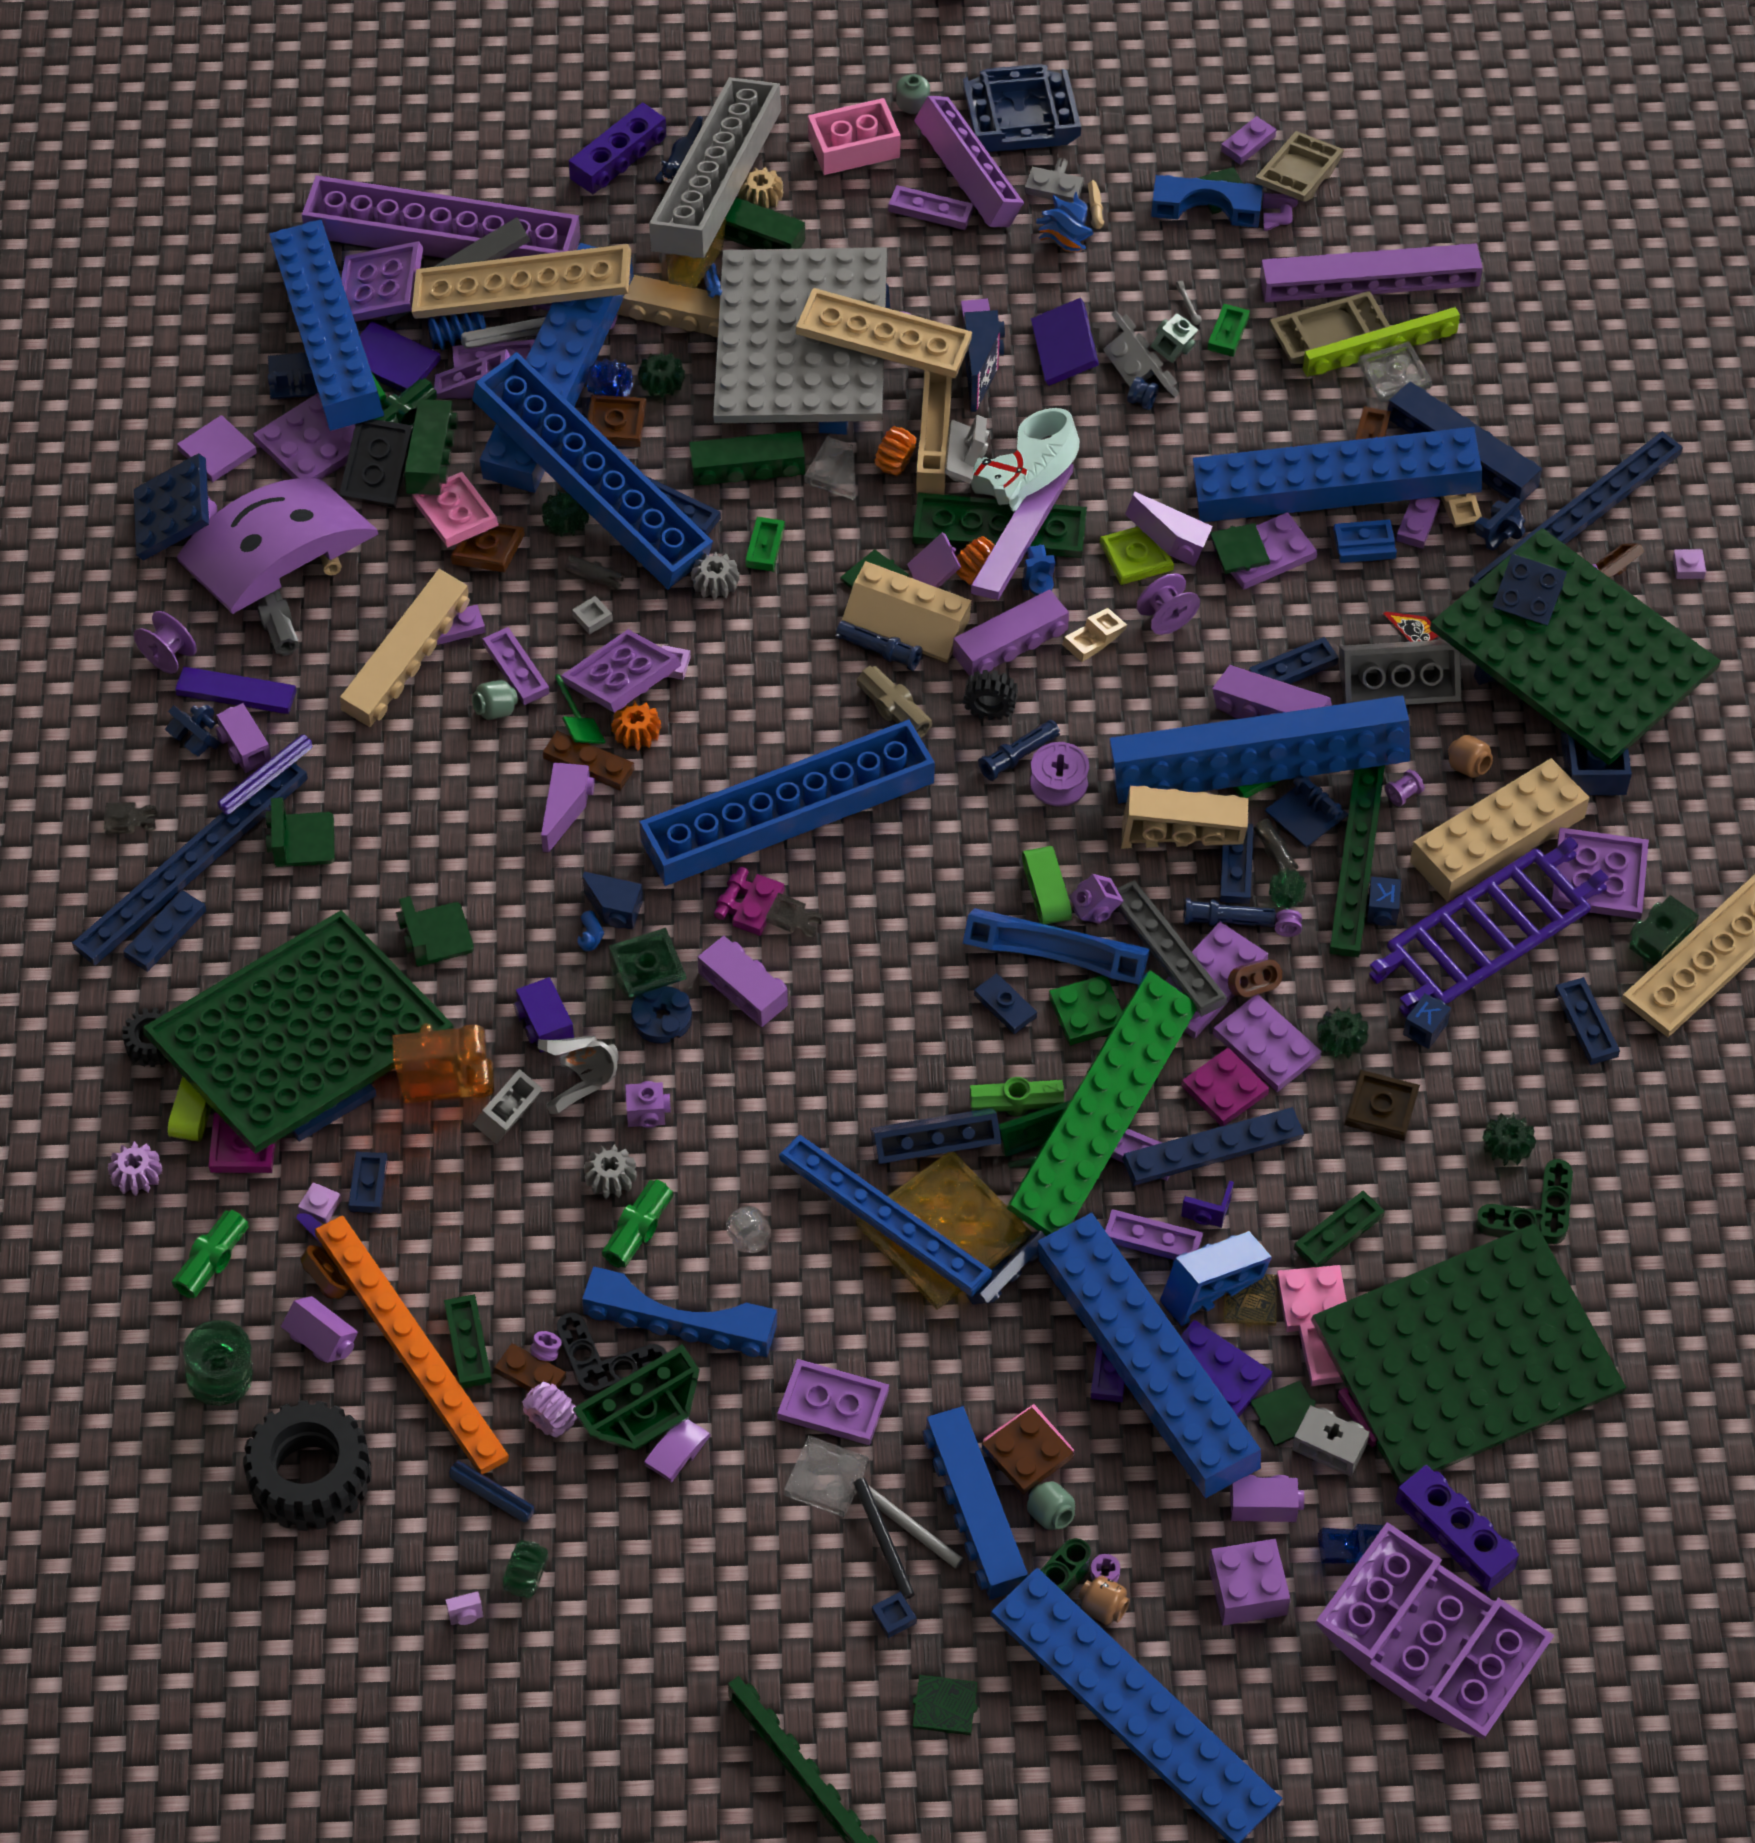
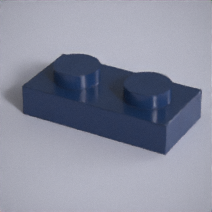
M356 1151L348 1205L350 1212L381 1213L388 1164L387 1153Z

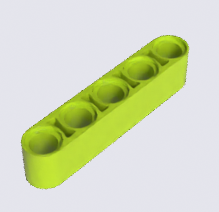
M183 1076L170 1114L168 1136L200 1142L212 1107Z

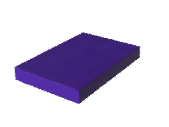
M1081 297L1031 318L1044 378L1049 386L1099 365L1085 304Z
M372 321L359 335L371 372L376 380L402 393L419 379L426 378L441 360L440 353Z

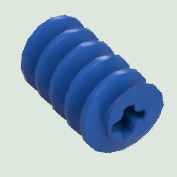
M471 312V317L467 313H461L460 319H458L456 314L450 315L449 322L445 316H439L438 324L433 317L428 319V330L433 350L435 344H438L442 351L445 350L446 342H449L451 346H456V341L458 339L461 341L462 333L486 328L483 314L480 315L479 312Z

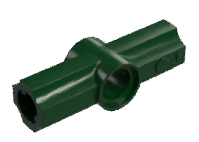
M419 379L401 395L393 394L387 397L382 404L384 416L375 419L413 425L419 399L434 400L437 398V391L427 379Z

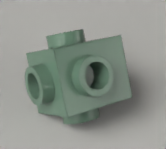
M1176 314L1169 321L1164 319L1156 329L1158 335L1150 347L1173 363L1182 353L1187 355L1194 347L1196 341L1193 338L1198 329L1187 319Z

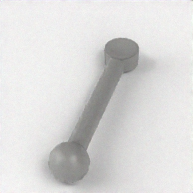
M1182 280L1177 281V290L1181 292L1192 316L1191 322L1194 325H1199L1202 321L1201 316L1196 314L1185 290L1184 282Z

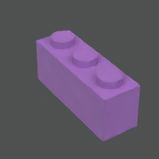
M723 935L698 956V973L760 1027H763L788 1006V989L784 982L779 978H773L766 972L761 962L758 960L753 961L745 954L744 949L737 942L732 943Z

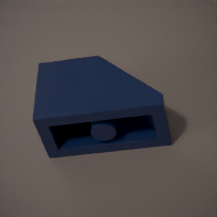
M584 871V894L602 921L614 928L633 930L643 903L642 884Z

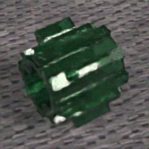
M1289 869L1280 870L1277 875H1273L1268 893L1271 895V901L1275 902L1279 907H1286V909H1290L1292 906L1296 907L1298 902L1302 903L1307 885L1306 882H1303L1304 877L1298 871Z

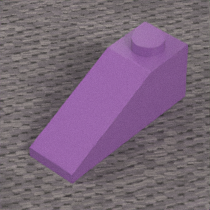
M505 349L436 374L434 389L437 391L436 399H472L476 381L508 359L511 354Z
M1134 492L1125 513L1169 556L1194 567L1213 527L1137 492Z
M553 763L541 833L543 852H550L585 809L588 795H593L595 779L590 777L588 765Z

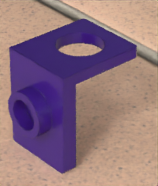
M1229 1181L1221 1206L1185 1196L1181 1216L1192 1219L1201 1225H1213L1222 1228L1232 1198L1234 1182Z

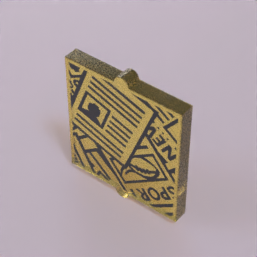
M1265 1274L1262 1279L1233 1296H1230L1227 1292L1225 1293L1223 1323L1246 1324L1248 1327H1252V1325L1276 1326L1277 1275Z

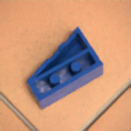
M1250 1231L1237 1236L1232 1235L1226 1240L1215 1244H1207L1201 1249L1190 1253H1182L1173 1262V1267L1160 1302L1177 1322L1184 1326L1190 1322L1189 1316L1201 1308L1207 1312L1214 1308L1213 1301L1223 1295L1229 1294L1230 1297H1233L1236 1293L1263 1279L1272 1257Z

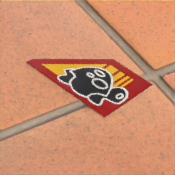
M1387 611L1383 613L1410 642L1429 641L1438 637L1437 634L1430 630L1431 621L1425 616Z

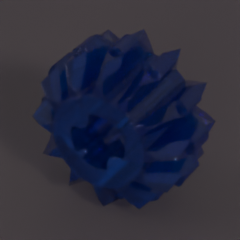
M604 358L602 362L595 361L593 366H590L589 371H587L588 392L593 393V395L626 397L633 389L632 369L627 368L625 362L618 363L616 359L609 361Z

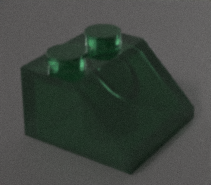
M666 928L609 945L610 966L619 988L629 998L687 979Z

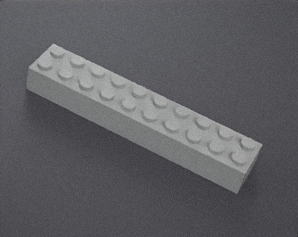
M728 78L649 223L651 251L662 252L663 254L685 255L691 258L705 257L781 112L780 83Z

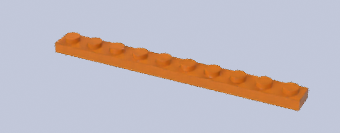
M342 1215L316 1228L315 1236L477 1472L483 1475L508 1462V1453L345 1217Z

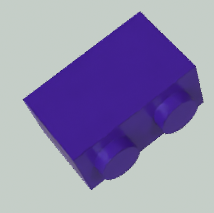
M550 977L516 989L517 1002L513 1003L518 1019H524L527 1024L525 1032L531 1044L535 1042L538 1047L539 1039L561 1040L574 1038L573 1023Z

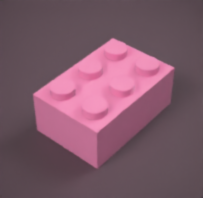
M884 98L808 115V139L824 175L900 158L901 135Z

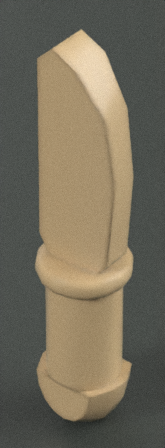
M1092 180L1088 183L1089 209L1092 215L1091 224L1093 228L1101 229L1104 225L1102 217L1103 206L1098 185Z

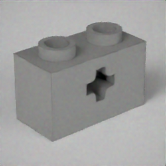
M519 1069L482 1110L473 1125L497 1144L532 1105L543 1088Z
M1310 1405L1294 1437L1292 1450L1352 1477L1367 1446L1370 1432L1357 1422H1347L1336 1417L1332 1411L1326 1408H1316Z

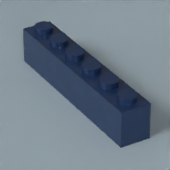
M1409 381L1389 399L1387 411H1391L1390 421L1410 434L1475 427L1482 468V482L1507 499L1511 500L1515 497L1520 499L1522 503L1539 487L1542 473L1541 467L1515 451L1513 447L1495 438L1490 432L1471 422L1469 418L1450 408L1446 403L1427 393L1425 389Z

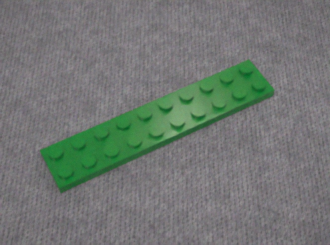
M1150 970L1144 975L1008 1203L1007 1210L1036 1230L1042 1231L1045 1236L1073 1222L1197 1009L1188 996Z

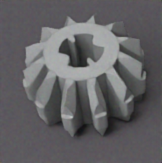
M715 551L713 556H708L704 553L702 560H695L694 568L691 571V580L693 581L695 592H701L703 599L711 595L715 601L720 595L727 599L728 592H735L740 580V573L738 572L735 560H729L727 554L720 557Z
M614 1144L611 1150L606 1151L601 1145L599 1149L600 1154L591 1152L589 1161L584 1164L585 1182L587 1186H592V1192L595 1195L603 1191V1196L606 1199L610 1193H615L620 1198L622 1194L621 1189L630 1191L632 1182H635L637 1178L636 1162L634 1158L629 1157V1152L626 1149L618 1152Z

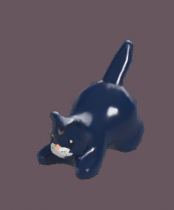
M702 116L696 117L687 136H683L675 141L668 161H662V170L655 178L657 183H671L702 127Z

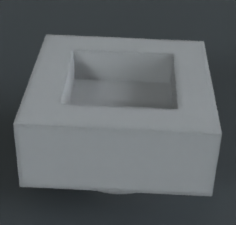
M596 596L572 609L573 618L589 635L613 621L612 613Z

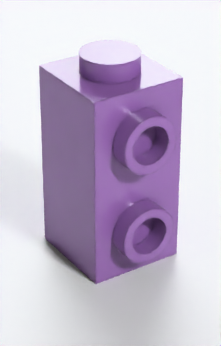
M243 703L227 708L217 714L219 727L215 728L217 736L222 744H228V752L235 765L239 763L244 772L247 773L264 765L271 759L269 744Z
M312 1296L294 1300L281 1325L295 1342L304 1344L313 1351V1355L317 1359L327 1363L349 1356L354 1348L353 1342L358 1334L357 1330Z
M1248 1475L1232 1483L1230 1488L1231 1521L1296 1522L1298 1510H1304V1490H1298V1478H1289L1286 1475H1275L1271 1478Z

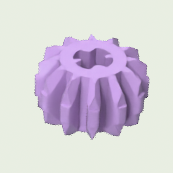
M134 1141L131 1148L128 1149L121 1145V1153H112V1162L108 1164V1172L111 1175L112 1184L114 1187H119L123 1194L132 1190V1193L137 1196L141 1189L149 1193V1184L158 1185V1175L162 1174V1165L159 1163L158 1153L151 1151L147 1143L138 1148V1144Z
M542 1382L534 1389L532 1388L522 1401L523 1411L529 1416V1421L533 1422L536 1425V1429H541L546 1435L550 1434L557 1438L565 1431H568L577 1419L573 1412V1408L576 1406L571 1403L572 1399L567 1397L564 1391H560L554 1384L550 1385L549 1383Z

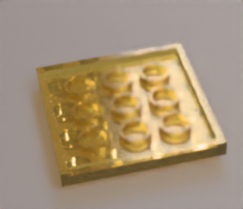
M954 1151L946 1153L888 1195L893 1201L989 1269H992L1014 1249H1019L1025 1245L1033 1233L1015 1214L1006 1209L1007 1206ZM860 1217L856 1218L857 1227L936 1310L962 1292L960 1288Z

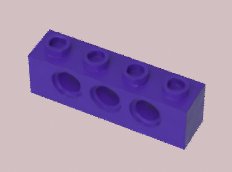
M642 102L568 160L570 179L592 195L601 188L606 187L617 175L625 172L637 159L644 157L656 144H660L667 136L666 118Z
M1426 1464L1398 1487L1395 1502L1486 1592L1491 1590L1516 1568L1519 1554L1513 1543L1506 1538L1503 1539L1494 1530L1493 1525L1486 1517L1479 1516L1471 1508L1465 1496L1460 1493L1457 1494L1451 1489L1440 1472L1433 1471ZM1429 1501H1439L1443 1506H1434ZM1460 1523L1463 1524L1466 1528L1458 1529L1455 1528L1452 1524ZM1476 1546H1485L1489 1551L1481 1552L1476 1549Z

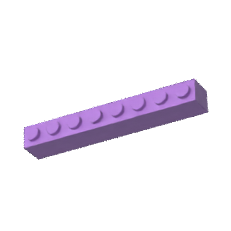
M1477 243L1263 259L1260 282L1264 301L1277 302L1353 296L1370 291L1372 294L1480 286L1483 267Z

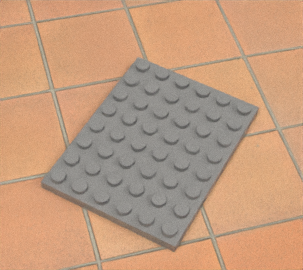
M887 247L723 250L714 423L882 421L884 359L797 335L796 325L813 288L886 308Z

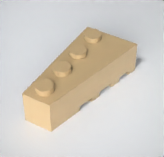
M1130 786L1122 820L1121 849L1132 848V843H1146V848L1158 847L1159 842H1175L1177 847L1188 846V844H1192L1195 841H1202L1204 846L1243 844L1248 828V798L1235 795H1214L1206 792H1185L1177 789L1166 790L1147 786Z

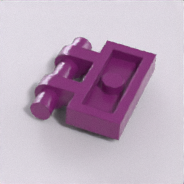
M738 867L736 873L732 874L727 882V890L719 896L716 902L717 908L714 916L719 920H724L727 913L734 915V927L761 936L785 891L784 883L759 874L756 875L752 883L748 882L746 878L749 871L744 867ZM738 893L745 895L742 903L735 901Z

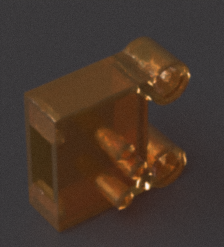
M425 1023L420 1026V1032L393 1035L394 1065L405 1103L471 1096L484 1098L494 1093L493 1062L486 1058V1034L483 1027L479 1025H466L457 1029L433 1031L432 1025Z

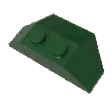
M683 1344L577 1405L573 1408V1412L590 1437L635 1451L689 1419L700 1369Z

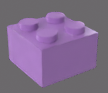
M1276 1539L1211 1549L1209 1570L1223 1626L1288 1614L1290 1594Z

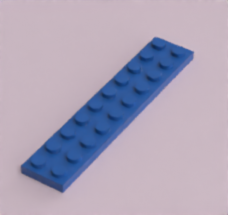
M1036 1568L991 1611L990 1616L1229 1843H1241L1281 1803L1283 1798L1040 1569Z

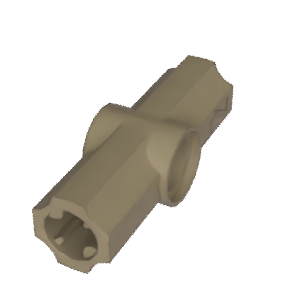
M868 666L862 670V673L857 678V686L875 702L880 715L887 721L893 719L897 724L910 719L920 738L925 736L932 727V720L914 703L909 690L902 684L895 685L876 666Z

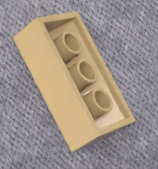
M865 561L854 582L842 620L889 639L891 637H898L901 642L913 647L916 645L921 646L923 649L922 654L948 663L953 653V638L962 634L970 621L972 600Z

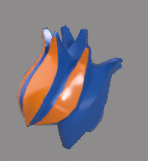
M1077 192L1074 194L1073 202L1063 201L1053 195L1055 209L1042 211L1044 217L1036 219V224H1045L1038 229L1039 232H1044L1038 238L1040 240L1051 239L1066 252L1078 253L1086 249V246L1082 245L1080 241L1093 235L1092 229L1084 226L1088 205L1079 199Z

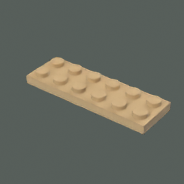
M816 288L812 289L796 325L797 335L951 378H956L972 339V331Z

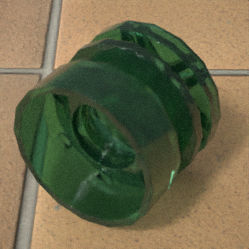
M213 1320L202 1323L190 1332L185 1339L183 1358L185 1380L188 1390L192 1395L205 1404L217 1406L234 1403L243 1397L250 1388L253 1378L252 1347L249 1336L245 1331L230 1321Z

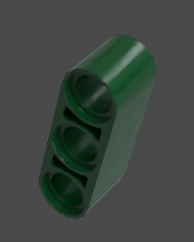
M1069 1539L1042 1567L1041 1571L1049 1579L1060 1580L1062 1583L1057 1586L1068 1596L1089 1571L1091 1549L1086 1541L1082 1539ZM1071 1556H1079L1083 1560L1079 1562H1073L1068 1558Z

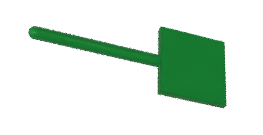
M556 674L555 679L575 716H563L562 718L573 741L605 744L606 741L594 718H581L561 676Z

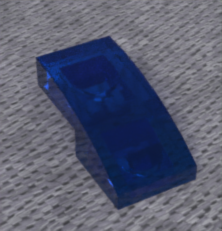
M1356 1524L1353 1529L1321 1528L1318 1532L1321 1563H1358L1384 1525Z

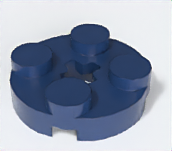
M650 984L644 987L643 992L635 998L631 1007V1020L637 1029V1033L643 1039L653 1043L670 1042V1038L678 1035L679 1038L683 1036L692 1023V1008L689 996L670 986ZM665 1010L669 1016L663 1015L662 1019H658L655 1012Z

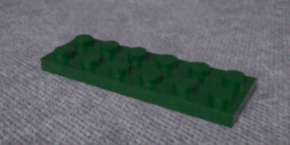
M918 493L912 544L929 545L936 537L944 533L951 546L956 548H965L974 539L982 536L996 545L1015 511L1011 510L1010 504L998 505L997 499ZM1054 504L1030 547L1044 545L1046 555L1082 558L1087 507Z

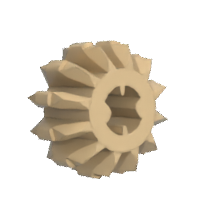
M754 167L753 171L748 173L738 192L739 198L767 209L769 206L776 208L778 201H781L783 197V181L781 177H778L775 170L768 172L766 167L763 170H758Z

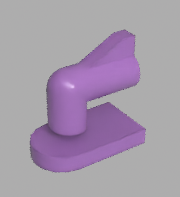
M1263 192L1262 208L1280 209V213L1263 214L1264 231L1271 230L1279 225H1289L1293 219L1292 208L1298 205V199L1285 194Z

